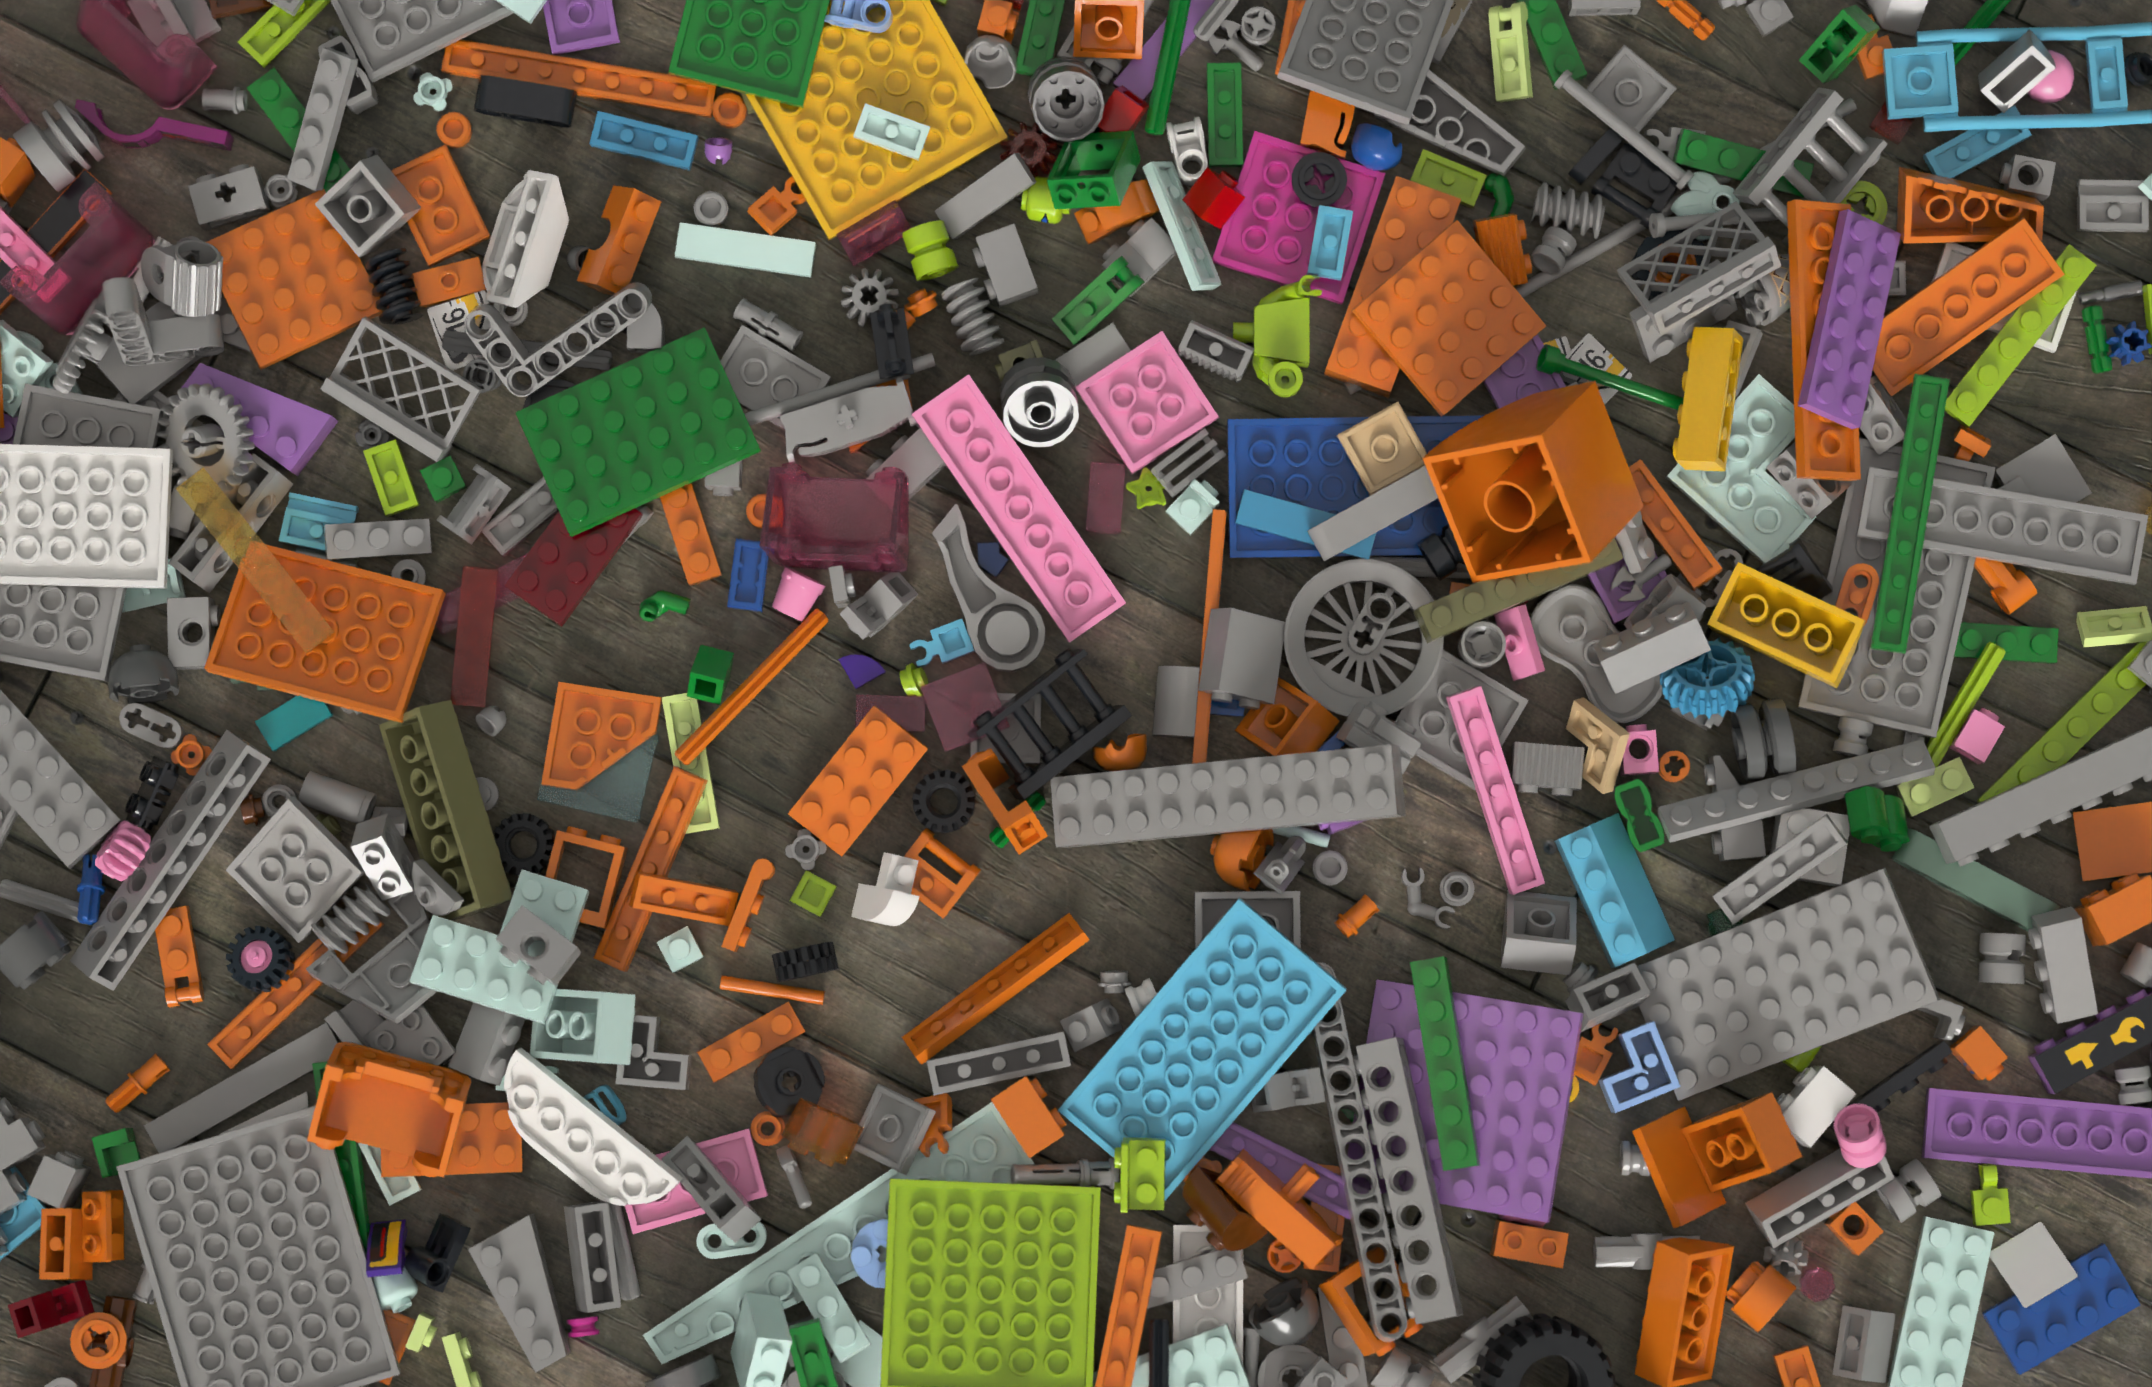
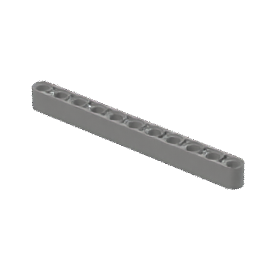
M1316 962L1336 979L1334 970L1328 964ZM1339 998L1331 1008L1334 1011L1335 1019L1331 1022L1320 1020L1312 1030V1036L1320 1073L1325 1083L1324 1095L1372 1328L1380 1340L1393 1342L1398 1340L1405 1332L1407 1317L1341 999ZM1327 1041L1338 1042L1342 1047V1053L1336 1057L1329 1056L1324 1051V1043ZM1337 1074L1345 1076L1349 1081V1088L1344 1091L1334 1089L1331 1085V1077ZM1341 1109L1352 1110L1356 1115V1122L1352 1125L1342 1124L1338 1119V1112ZM1349 1143L1359 1144L1363 1149V1157L1358 1160L1349 1158L1345 1153V1146ZM1357 1177L1367 1179L1370 1183V1191L1366 1194L1356 1193L1352 1187V1180ZM1363 1212L1373 1213L1378 1221L1377 1226L1373 1229L1364 1228L1359 1222V1215ZM1371 1246L1381 1248L1385 1254L1384 1261L1379 1264L1370 1262L1366 1256V1250ZM1375 1282H1387L1392 1288L1391 1296L1387 1299L1377 1297L1373 1290ZM1382 1317H1395L1399 1323L1398 1332L1394 1334L1386 1333L1381 1327Z

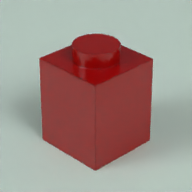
M1123 85L1116 88L1104 106L1102 120L1098 124V127H1100L1098 132L1133 131L1148 110L1149 104Z
M1207 167L1182 200L1201 219L1221 229L1245 199V196L1236 188L1239 182L1224 170L1218 174Z

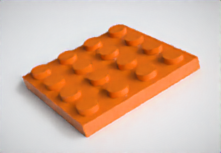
M324 188L206 242L213 245L223 256L221 293L260 370L359 325L363 317L372 319L384 312L376 308V301L380 297H375L372 294L374 285L369 282V275L361 259L315 205L326 194Z
M1458 220L1454 221L1352 310L1440 416H1444L1546 327V324Z

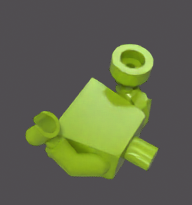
M1305 275L1300 281L1281 286L1261 298L1259 305L1254 306L1253 322H1233V339L1242 343H1253L1252 365L1255 373L1277 396L1290 397L1295 395L1300 390L1303 382V374L1299 367L1308 368L1310 298L1304 297L1306 295L1320 296L1322 294V290H1311L1310 288L1311 282L1315 279H1320L1319 276Z

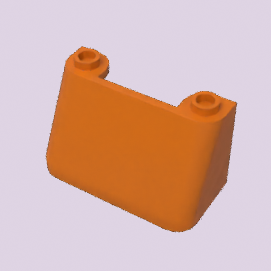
M337 1043L325 1067L307 1141L315 1143L316 1146L322 1149L332 1150L337 1146H341L345 1139L411 1156L413 1157L412 1163L414 1167L418 1169L417 1171L421 1175L444 1177L468 1097L471 1079L466 1074L456 1070L356 1043Z

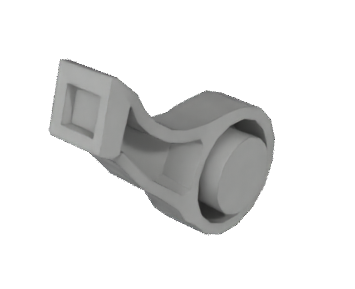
M955 504L934 529L932 536L942 551L949 581L964 614L967 631L975 653L985 665L996 671L1013 673L1026 669L1038 659L1045 645L1046 630L1042 617L1031 603L1001 588L982 572L972 554L966 524L959 506Z

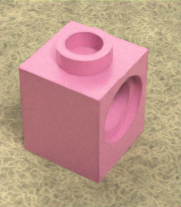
M1981 708L1979 711L1973 709L1949 748L1976 764L1984 763L2005 726L1997 722L1999 717L1985 708Z
M1646 724L1625 726L1626 731L1630 735L1620 766V776L1655 774L1659 772L1656 730L1647 731ZM1639 740L1645 744L1647 752L1643 759H1636L1630 754L1629 745L1632 741Z

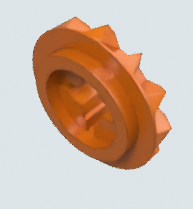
M96 1312L84 1316L76 1323L71 1333L70 1344L75 1358L81 1364L92 1369H104L116 1364L126 1352L128 1335L125 1332L123 1323L112 1316V1314ZM91 1329L98 1334L111 1332L105 1340L108 1351L102 1347L88 1350L92 1346L91 1343L95 1340Z

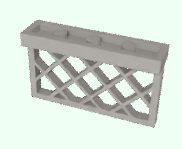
M1736 201L1617 269L1621 280L1652 319L1655 329L1660 335H1663L1781 267L1775 244L1769 237L1765 238ZM1735 215L1740 220L1737 229L1721 228L1723 222ZM1700 235L1710 236L1707 246L1691 245L1693 239ZM1718 237L1734 238L1731 248L1715 247ZM1741 239L1757 241V243L1745 250L1738 249ZM1669 253H1680L1677 264L1663 263L1662 259ZM1688 254L1704 255L1701 265H1685ZM1711 256L1727 258L1726 261L1715 267H1708ZM1639 270H1650L1647 281L1633 280L1630 275ZM1658 271L1673 273L1671 282H1655ZM1681 273L1697 275L1696 278L1686 284H1678ZM1651 291L1667 292L1665 296L1653 303H1650L1648 300Z
M363 317L331 376L326 377L320 390L437 462L448 456L453 447L451 444L482 388L371 319ZM367 328L378 335L381 349L365 353L362 337ZM387 341H389L395 346L388 347ZM357 348L359 354L352 356ZM400 348L407 353L410 367L394 371L389 351ZM383 353L388 373L372 376L367 356ZM360 358L365 378L353 380L345 375L343 371L350 360ZM416 359L424 364L417 365ZM425 367L434 369L440 385L423 389L418 369ZM412 371L417 391L401 394L396 374ZM389 376L394 396L382 398L376 394L373 380ZM445 377L453 382L446 383ZM366 382L368 388L364 387L360 383ZM459 385L470 392L463 405L452 407L447 387ZM441 389L446 409L430 412L425 393ZM418 395L423 414L412 417L405 412L402 398ZM395 400L397 407L389 401ZM460 410L457 417L455 418L454 411ZM448 414L451 428L446 437L434 430L431 416ZM423 418H424V419H425V422H426V425H425L424 423L420 422L419 419H423Z

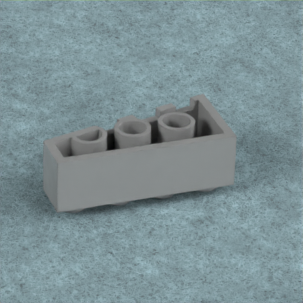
M1431 70L1427 72L1408 125L1374 113L1375 119L1498 175L1505 176L1525 151V145Z
M530 1214L469 1248L468 1251L535 1373L570 1354L571 1350L561 1312L556 1301L555 1289L546 1263V1255L537 1229L538 1225L535 1214Z

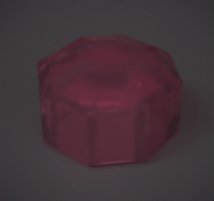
M1821 1267L1806 1269L1799 1280L1802 1295L1814 1302L1829 1299L1835 1289L1832 1274Z

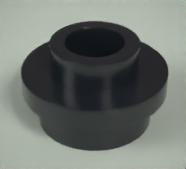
M2140 52L2129 54L2124 63L2127 79L2136 86L2148 84L2152 79V57L2147 53Z

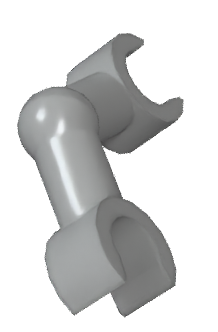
M1422 868L1418 869L1419 879L1415 883L1408 881L1406 869H1403L1401 880L1407 886L1408 912L1413 916H1420L1434 921L1435 925L1440 929L1450 928L1449 925L1440 922L1439 914L1442 911L1453 914L1455 913L1453 908L1449 906L1437 908L1422 903L1420 885L1425 877Z

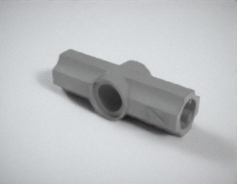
M1634 1233L1631 1236L1594 1237V1267H1632L1635 1270H1652L1653 1254L1657 1241L1677 1237L1700 1240V1236H1663L1662 1233Z
M1514 1296L1487 1318L1484 1316L1470 1325L1460 1334L1461 1337L1447 1346L1446 1349L1438 1353L1432 1360L1446 1379L1453 1383L1476 1365L1479 1354L1485 1356L1489 1349L1485 1346V1343L1490 1337L1496 1340L1501 1335L1498 1331L1499 1328L1506 1323L1513 1327L1516 1325L1515 1319L1525 1315L1532 1320L1533 1317L1519 1298Z

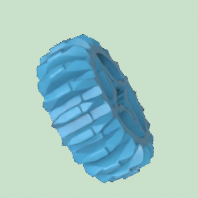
M1720 637L1715 641H1708L1706 638L1711 651L1660 674V685H1662L1664 698L1669 700L1671 708L1679 707L1682 715L1692 712L1694 718H1697L1700 714L1706 715L1708 719H1710L1712 714H1719L1721 717H1724L1726 710L1736 713L1738 705H1746V700L1749 696H1752L1755 671L1753 670L1750 656L1744 653L1743 647L1735 648L1733 641L1725 644L1722 643Z

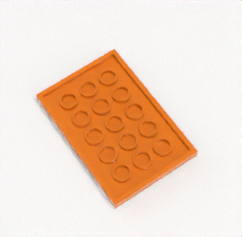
M248 540L204 669L209 673L403 723V715L407 711L446 593L442 589Z

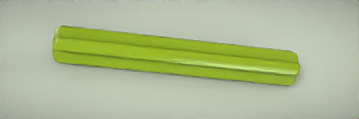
M1993 642L1987 643L1939 723L1936 738H1930L1926 745L1935 767L1939 766L2006 654L2004 648Z

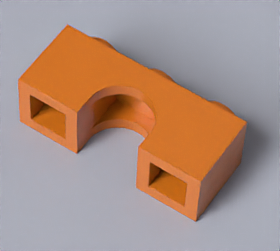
M613 185L601 216L610 221L609 236L599 249H588L576 281L608 295H614L630 284L661 201L635 188Z

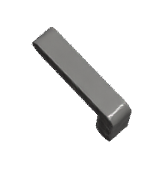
M120 277L103 282L106 318L125 365L142 366L214 356L224 352L219 315L209 314L207 317L183 316L149 321L133 279Z
M642 283L628 284L531 353L528 352L500 312L490 304L476 306L466 317L464 329L507 389L513 395L525 397L639 319L650 307L652 294L649 288ZM630 293L638 295L642 300V307L633 308L629 306L626 301V295ZM601 313L610 314L615 321L614 327H604L600 324L598 315ZM475 316H486L490 322V329L479 328L475 323ZM574 332L583 334L587 340V346H576L571 340V334ZM497 343L506 344L511 350V356H500L496 351L495 345ZM545 352L555 353L559 358V365H548L544 360L543 354ZM516 372H527L532 379V384H521L516 378Z

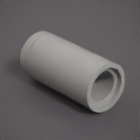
M310 771L303 782L298 801L304 806L358 824L370 819L377 794Z

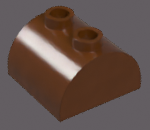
M1197 1166L1183 1187V1198L1191 1207L1186 1214L1196 1225L1202 1227L1205 1224L1210 1232L1206 1239L1214 1248L1222 1251L1224 1248L1228 1251L1242 1250L1253 1245L1269 1232L1215 1182L1220 1173Z

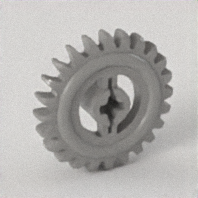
M103 290L87 308L57 364L53 386L59 392L68 394L75 385L76 379L81 375L80 368H85L86 366L83 360L86 358L94 363H100L112 341V338L105 334V330L102 328L104 323H108Z
M207 383L203 385L192 384L188 388L178 389V395L168 397L171 405L161 407V410L170 417H163L157 421L167 428L156 434L157 437L166 439V443L157 448L173 450L172 463L174 467L172 468V476L181 474L176 485H188L187 493L195 491L198 492L200 497H205L206 495L217 497L222 493L231 492L232 486L241 484V476L248 475L249 468L246 464L253 462V456L249 453L250 449H254V443L249 441V437L253 435V430L246 427L250 421L248 416H241L243 411L242 405H233L235 400L233 395H225L221 387L213 388L212 385ZM206 415L213 418L221 428L213 423L195 427L191 426L196 418ZM221 441V442H216V443L209 444V442ZM224 449L223 456L214 465H209L199 459L200 457L218 454Z

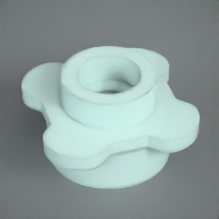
M431 73L422 74L419 79L418 92L414 94V101L420 106L424 104L433 106L436 111L444 110L447 106L445 101L447 94L453 88L451 81L447 78L441 80L436 76H432ZM431 89L436 90L435 95L430 94Z

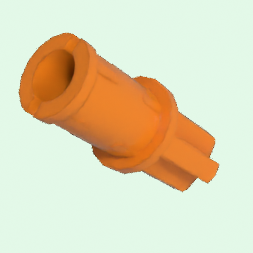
M155 1053L133 1074L131 1072L127 1074L129 1079L106 1098V1104L115 1113L120 1112L141 1093L146 1095L148 1093L147 1089L169 1072L170 1068Z

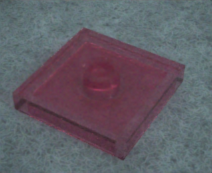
M985 662L920 687L945 752L987 737L984 734L980 738H971L967 732L975 727L973 721L987 710L993 713L1002 706ZM1007 718L996 725L1000 731L1010 728Z

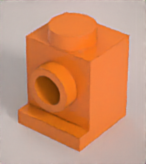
M985 0L977 27L978 37L993 34L1005 39L1012 45L1020 12L1013 11V4L1010 2Z

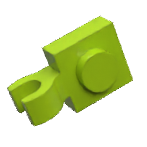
M1978 1164L1980 1189L1970 1190L1973 1225L2011 1223L2008 1188H1997V1165Z

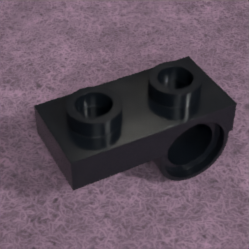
M440 1213L426 1246L414 1247L407 1254L404 1266L409 1274L432 1290L443 1293L471 1228L448 1215Z

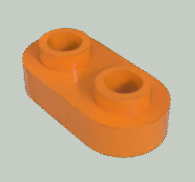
M1865 563L1851 566L1844 575L1835 607L1844 611L1847 609L1854 610L1857 617L1864 619L1866 624L1879 586L1877 571ZM1857 576L1864 577L1867 581L1866 587L1858 588L1854 584V579Z

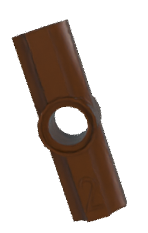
M106 1296L103 1313L112 1314V1316L123 1323L125 1332L128 1335L126 1352L116 1364L104 1369H93L89 1387H122L125 1369L129 1367L133 1354L134 1339L131 1337L138 1300L120 1296ZM111 1332L96 1333L92 1348L102 1347L108 1351L105 1340Z

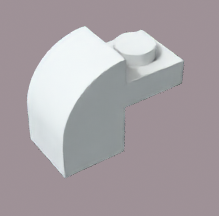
M884 852L876 886L858 884L851 917L888 926H898L904 923L914 912L920 897L911 894L919 860Z

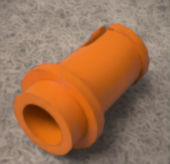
M1364 894L1345 914L1339 913L1337 915L1338 920L1334 924L1347 938L1352 934L1356 936L1358 934L1357 930L1380 910Z

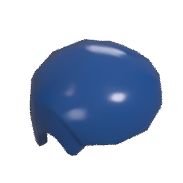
M1367 123L1357 125L1351 145L1354 159L1373 171L1395 168L1402 158V143L1395 147L1392 143V132L1385 128Z

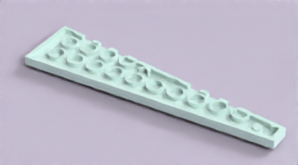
M993 1102L956 1125L951 1131L943 1134V1137L949 1144L947 1154L941 1153L938 1149V1143H934L931 1146L930 1157H925L919 1150L907 1175L894 1169L889 1170L645 1333L643 1337L660 1363L664 1364L735 1332L745 1293L779 1296L783 1309L803 1301L788 1275L787 1270L815 1253L821 1258L836 1285L859 1276L851 1260L852 1244L858 1232L866 1224L882 1218L888 1219L890 1179L1011 1184L1012 1164L1033 1165L1035 1163L1027 1156ZM880 1245L877 1248L880 1252L878 1259L884 1263L886 1261V1248Z

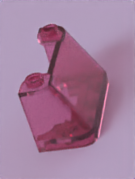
M80 0L76 25L81 35L163 109L173 110L179 108L218 68L204 51L185 35H170L157 47L126 18L132 11L126 5L125 0Z
M94 182L82 195L78 205L80 214L91 226L44 275L30 265L22 264L11 269L0 281V284L11 295L53 330L63 335L74 333L93 299L97 298L103 290V282L113 278H129L138 269L136 266L141 261L145 249L152 247L155 243L152 233L97 182Z
M784 463L782 467H770L760 547L775 564L789 568L829 570L828 567L842 565L845 570L904 572L908 568L909 478L905 472L895 467L882 468L881 472L874 474V479L810 477L808 473L802 470V466L794 463Z

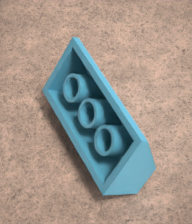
M1619 813L1554 841L1611 968L1627 963L1675 940Z

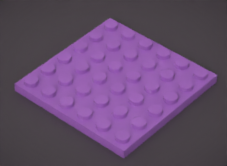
M1377 979L1366 1044L1394 1037L1403 1038L1439 1204L1550 1223L1584 1014L1452 992L1480 1166L1443 1171L1414 985ZM1382 1068L1377 1073L1376 1080L1380 1087L1387 1086L1391 1081V1073L1387 1068ZM1362 1075L1359 1083L1360 1096L1361 1090L1365 1089ZM1390 1102L1384 1108V1116L1387 1121H1394L1398 1116L1399 1110L1394 1102ZM1363 1106L1368 1129V1125L1372 1124L1370 1110H1365ZM1354 1113L1353 1124L1356 1122V1115H1355V1113ZM1400 1136L1395 1138L1391 1144L1392 1152L1396 1156H1401L1406 1150V1142ZM1370 1139L1376 1168V1159L1380 1158L1377 1144L1373 1145ZM1349 1143L1347 1156L1353 1160L1362 1158V1147L1357 1143ZM1376 1168L1380 1192L1382 1194L1387 1193L1385 1179H1380ZM1405 1171L1399 1177V1185L1404 1191H1408L1413 1186L1414 1178L1410 1172ZM1357 1177L1352 1180V1182L1370 1190V1183L1367 1179Z

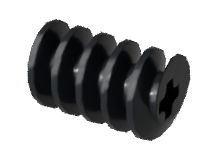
M396 248L381 252L369 259L365 264L368 271H373L369 275V282L376 284L372 294L375 297H380L375 305L378 310L384 311L379 315V321L384 324L397 325L409 323L423 316V314L412 312V309L420 305V301L409 300V296L417 292V288L406 287L405 283L414 278L413 274L402 273L403 269L411 265L410 261L399 260V257L407 252L406 248Z

